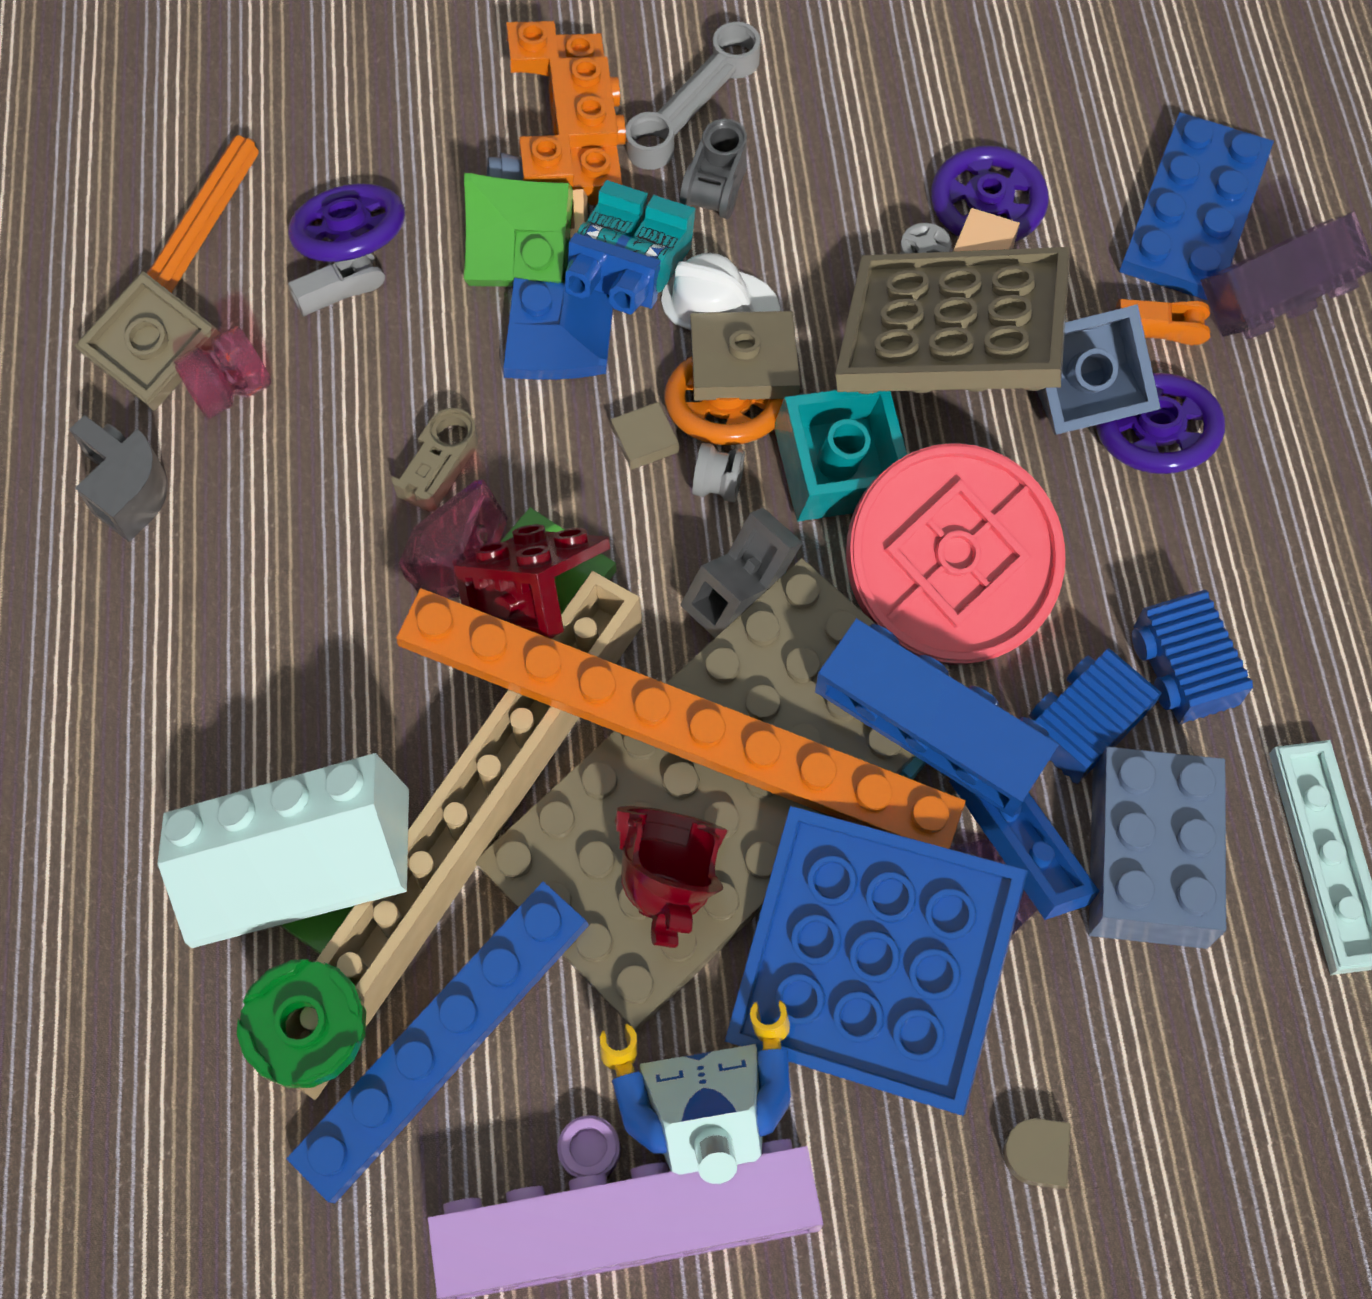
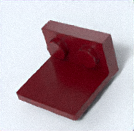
M526 525L513 530V537L504 542H492L478 546L474 549V556L454 565L461 604L551 639L564 632L554 577L609 550L610 542L608 536L587 535V530L584 528H570L559 532H549L545 530L544 525Z

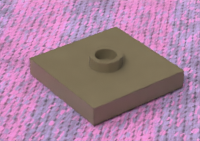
M142 271L74 347L151 410L155 411L222 335L216 327Z
M793 311L690 313L694 401L716 400V398H739V400L784 399L785 397L800 394Z

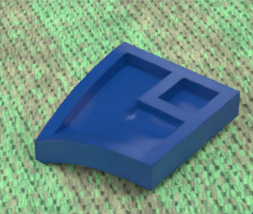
M514 278L503 366L504 378L556 380L606 374L613 317V306L609 303V295L593 290L590 296L581 299L567 294L565 283Z

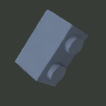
M1138 304L1065 322L1061 387L1036 390L1054 435L1161 409Z

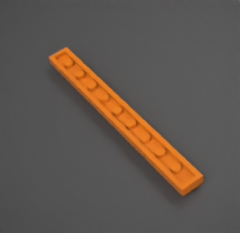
M420 588L396 637L399 647L837 819L950 849L966 800L422 588Z

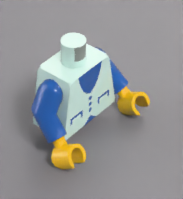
M779 1000L780 1018L777 1022L770 1025L761 1023L758 1002L752 1005L750 1017L755 1035L763 1043V1050L757 1052L756 1044L653 1061L640 1064L641 1072H635L633 1066L637 1056V1034L633 1027L625 1024V1037L628 1047L623 1050L611 1049L606 1043V1034L603 1030L600 1035V1056L604 1065L616 1071L617 1078L612 1080L626 1132L652 1153L664 1154L671 1172L680 1175L698 1171L700 1177L711 1184H721L733 1178L737 1172V1164L755 1162L762 1156V1136L768 1135L775 1130L787 1111L791 1100L788 1050L781 1049V1041L787 1037L790 1030V1022L785 1004Z

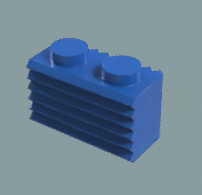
M1204 589L1143 608L1133 626L1132 643L1138 657L1142 661L1149 660L1157 676L1154 681V687L1162 693L1158 698L1160 705L1165 710L1172 709L1179 724L1204 718L1209 714L1214 715L1219 711H1225L1241 705L1252 690L1253 682L1248 678V671L1243 668V660L1238 657V650L1234 648L1233 640L1229 638L1228 630L1224 628L1223 620L1219 618V612L1214 608V601L1210 599L1209 591Z
M1110 648L1096 661L1089 655L1082 659L1068 675L1066 681L1071 685L1059 697L1052 691L1049 692L1029 714L1032 720L1042 725L1049 732L1050 739L1059 744L1050 761L1076 784L1096 766L1106 747H1115L1152 710L1162 694Z

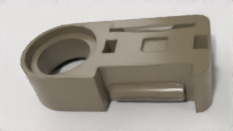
M459 408L443 409L431 418L418 437L419 451L400 479L394 476L391 478L397 497L428 512L435 511L478 445L477 431L472 416ZM449 426H461L468 431L465 439L457 444H445L439 440L440 433Z

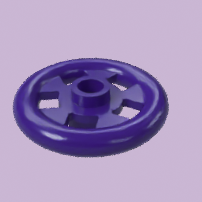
M976 146L954 154L940 166L931 185V201L935 214L940 222L958 237L969 215H961L954 206V203L962 199L966 200L970 209H978L997 216L1005 213L1009 220L1019 222L1015 242L1031 234L1040 225L1045 217L1049 203L1047 183L1040 170L1020 153L999 146ZM992 166H996L1012 173L1009 178H1006L1001 174L989 171ZM965 170L975 175L968 182L967 186L956 180ZM990 189L996 191L997 193L989 194L984 190ZM1015 190L1028 191L1029 203H1014Z
M360 183L335 187L312 197L297 209L288 226L289 240L296 251L313 260L339 262L356 259L382 248L399 233L405 221V206L396 193L380 185ZM381 208L385 210V213L371 217L370 212ZM323 219L322 225L311 226L315 220ZM327 237V238H329V239H331V240H334V241H321V240H322L323 238Z
M1153 373L1161 409L1096 425L1100 441L1113 457L1131 468L1155 474L1178 473L1199 466L1217 451L1225 434V416L1217 399L1199 383L1170 373ZM1163 394L1176 396L1185 401L1181 406V404L1178 401L1170 397L1163 396ZM1187 419L1203 421V432H1186ZM1133 428L1135 434L1141 440L1132 444L1121 432ZM1177 443L1180 447V451L1160 453L1157 446H1168Z

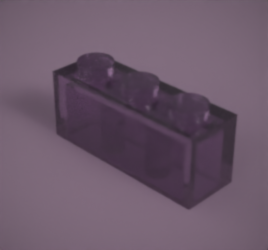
M1353 211L1325 220L1200 281L1222 337L1243 332L1245 338L1250 339L1276 327L1274 318L1286 313L1287 318L1291 319L1317 308L1316 298L1328 293L1331 299L1360 287L1357 278L1372 271V254L1357 215Z

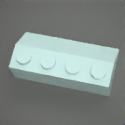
M376 753L165 812L163 814L157 864L185 943L189 947L195 948L407 892L409 788Z

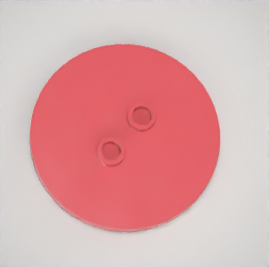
M934 445L919 449L894 462L878 475L861 496L851 518L847 534L846 564L848 576L855 598L863 613L875 624L892 632L899 640V645L918 657L920 655L930 656L941 664L966 665L979 663L1006 654L1023 644L1042 626L1051 613L1059 596L1065 573L1066 557L1063 531L1054 506L1045 491L1025 469L1014 461L990 449L975 445Z

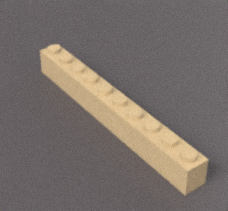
M592 571L561 614L564 632L551 639L616 664L642 627L640 597ZM508 689L408 830L407 892L355 905L315 962L327 963L339 968L359 990L366 1009V1026L477 867L476 861L480 855L492 845L579 717ZM301 1007L293 1011L286 1021L288 1037L303 1039L309 1036L315 1030L318 1023L317 1011L310 1007ZM329 1081L313 1088L297 1089L316 1101Z

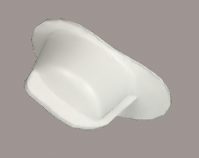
M703 253L693 256L685 262H679L675 269V274L664 287L661 298L667 317L674 324L690 330V313L780 311L776 294L765 282L738 271L737 267L728 258L717 253Z

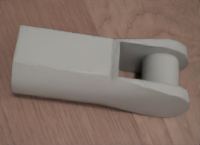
M370 253L356 259L335 262L289 282L290 293L301 315L304 317L348 297L371 292L379 288L385 280V275L380 268L373 266V254Z

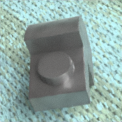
M84 415L69 430L85 455L98 466L75 488L96 517L130 542L161 510L168 488L166 473L148 440L138 429L126 439L112 425L106 424L101 428Z
M765 508L751 512L728 554L701 565L680 606L716 638L786 573L803 542Z

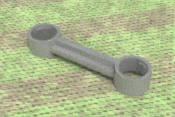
M729 22L719 27L713 36V55L658 112H643L630 119L625 129L626 150L629 160L635 166L653 170L668 164L674 155V136L729 78L747 77L756 71L760 62V35L753 26L744 22ZM729 46H743L750 51L734 55L723 51V49ZM646 135H656L665 140L663 143L652 147L642 146L635 142L640 137Z

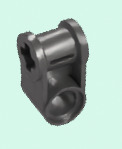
M723 118L707 125L703 131V136L693 161L685 172L679 203L690 207L695 205L718 211L721 218L729 219L731 217L739 187L747 167V134L745 128L739 122Z

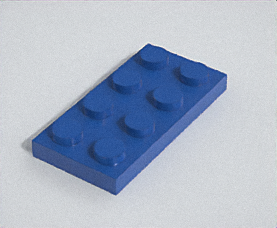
M1179 112L1119 272L1216 303L1226 280L1274 141Z

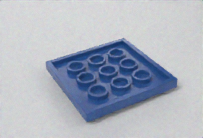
M790 806L725 1042L738 1046L756 1044L757 1052L763 1050V1043L755 1035L750 1017L751 1007L755 1002H758L761 1023L770 1025L777 1022L780 1018L779 1000H781L786 1006L790 1022V1030L787 1037L781 1041V1049L788 1050L789 1062L964 1116L1028 871Z

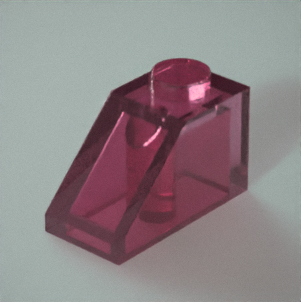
M484 479L473 481L413 527L398 566L402 570L405 579L412 584L417 593L422 588L448 599L460 597L454 565L474 556V549L478 546L500 542L508 517Z

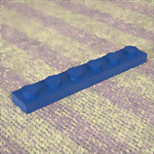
M543 881L286 1159L328 1203H336L586 930L589 923Z

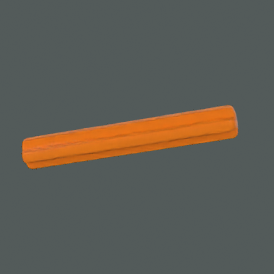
M240 135L233 137L147 272L150 277L172 293L257 158L259 150L255 147V142L252 139L244 138Z

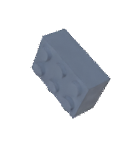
M1106 747L1093 769L1090 878L1100 892L1089 905L1088 936L1208 949L1226 932L1225 759Z

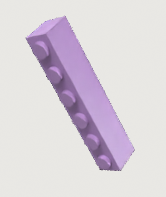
M791 1139L762 1143V1156L755 1162L737 1164V1172L734 1177L721 1184H711L704 1181L698 1171L680 1175L669 1172L668 1163L662 1162L635 1167L631 1169L632 1179L607 1184L605 1174L575 1178L568 1181L570 1191L550 1195L544 1194L543 1186L515 1189L506 1193L507 1203L482 1207L481 1198H468L448 1202L443 1205L444 1215L428 1217L437 1299H469L818 1232L823 1226V1220L808 1146L793 1149Z

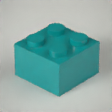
M833 390L785 397L775 420L774 430L797 522L854 513L861 496L878 475L894 462L907 455L890 391L861 394L858 392H838Z

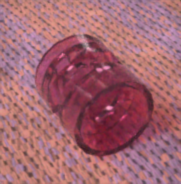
M237 325L212 338L211 349L206 351L197 346L172 360L185 387L207 420L233 407L234 397L238 394L248 399L272 385L271 378L259 355L245 333Z

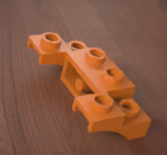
M555 21L506 22L510 72L533 73L549 77V100L554 135L519 137L523 181L569 183L573 190L583 189L585 191L588 204L591 206L597 205L599 191L606 180L622 185L617 145H625L626 138L624 115L615 114V107L620 106L619 78L610 77L608 57L604 56L601 33L556 35Z

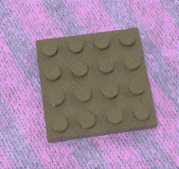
M1069 247L862 255L835 373L837 391L872 394L878 391L926 393L932 390L981 392L988 389L1022 388L1035 391L1043 388H1060L1070 266Z

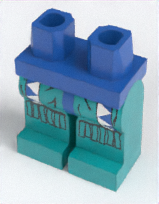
M606 180L599 191L597 206L587 222L582 223L578 232L574 233L569 241L568 267L565 272L566 293L581 299L590 296L593 290L609 295V303L615 310L630 315L640 305L652 309L657 301L658 293L664 289L675 273L677 264L683 261L691 249L696 208L653 195L647 204L648 193Z

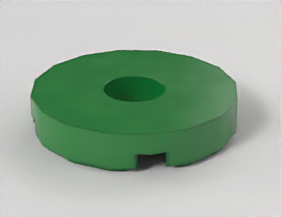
M308 959L290 960L268 969L250 986L243 1000L244 1006L241 1010L240 1020L238 1019L236 1034L244 1058L263 1078L286 1088H313L336 1078L354 1061L365 1038L366 1009L359 990L339 968L327 963L310 962ZM301 1007L315 1009L318 1014V1023L315 1030L303 1039L289 1038L286 1032V1021L289 1015Z

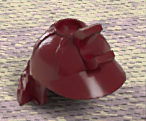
M620 806L617 808V816L614 822L616 824V831L620 832L619 849L623 850L622 885L625 894L630 902L639 909L640 914L652 918L651 940L653 945L676 948L679 945L678 932L689 934L693 926L692 915L707 902L709 897L723 890L722 883L715 875V865L718 849L728 830L705 820L666 810L638 806Z

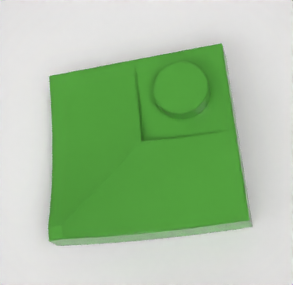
M464 173L466 210L464 281L469 286L513 287L514 278L528 279L529 281L565 283L573 203V189L569 183L521 181Z

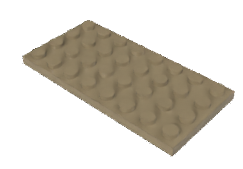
M803 558L666 683L899 775L916 757L815 693L818 672L857 618L868 626L875 623ZM614 731L484 851L476 861V864L517 909L544 881L589 923L586 930L562 956L637 1033L761 911L790 806L826 816L829 815ZM620 806H638L666 810L705 820L728 830L718 849L715 865V875L722 883L723 890L709 897L707 902L692 915L693 926L689 934L678 932L679 945L676 948L653 945L651 940L652 918L640 914L639 909L630 902L625 894L622 885L623 850L619 849L620 832L616 831V824L614 822L617 816V808Z

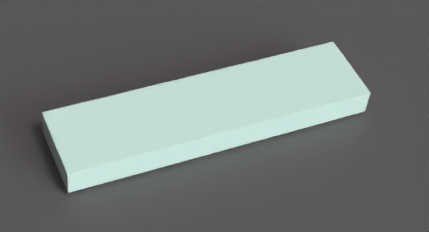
M1331 740L1274 747L1269 756L1330 975L1372 970V880Z

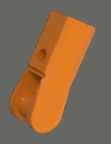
M1119 299L1115 310L1138 304L1145 338L1165 339L1187 345L1203 344L1210 339V328L1205 325V320L1210 316V307L1205 302L1185 301L1167 303Z

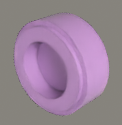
M587 1115L578 1117L565 1126L558 1140L557 1151L563 1168L573 1178L596 1174H605L607 1177L618 1164L621 1148L618 1135L609 1122L597 1116Z

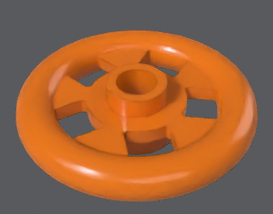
M692 356L674 369L668 378L664 392L665 405L673 422L691 437L715 445H740L767 435L775 428V420L784 400L716 398V400L686 402V390H693ZM751 405H756L763 409L758 416L751 419L744 415ZM708 414H711L717 418L728 420L726 424H718L707 421L705 418Z

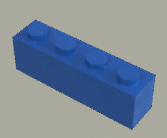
M856 618L818 672L815 693L1013 818L1059 744L1051 740L1049 732L1036 721L1026 717H1020L1019 719L998 707L997 699L986 690L977 686L966 687L948 676L949 672L946 667L936 659L927 655L916 656L900 646L897 637L886 628L877 624L868 626Z

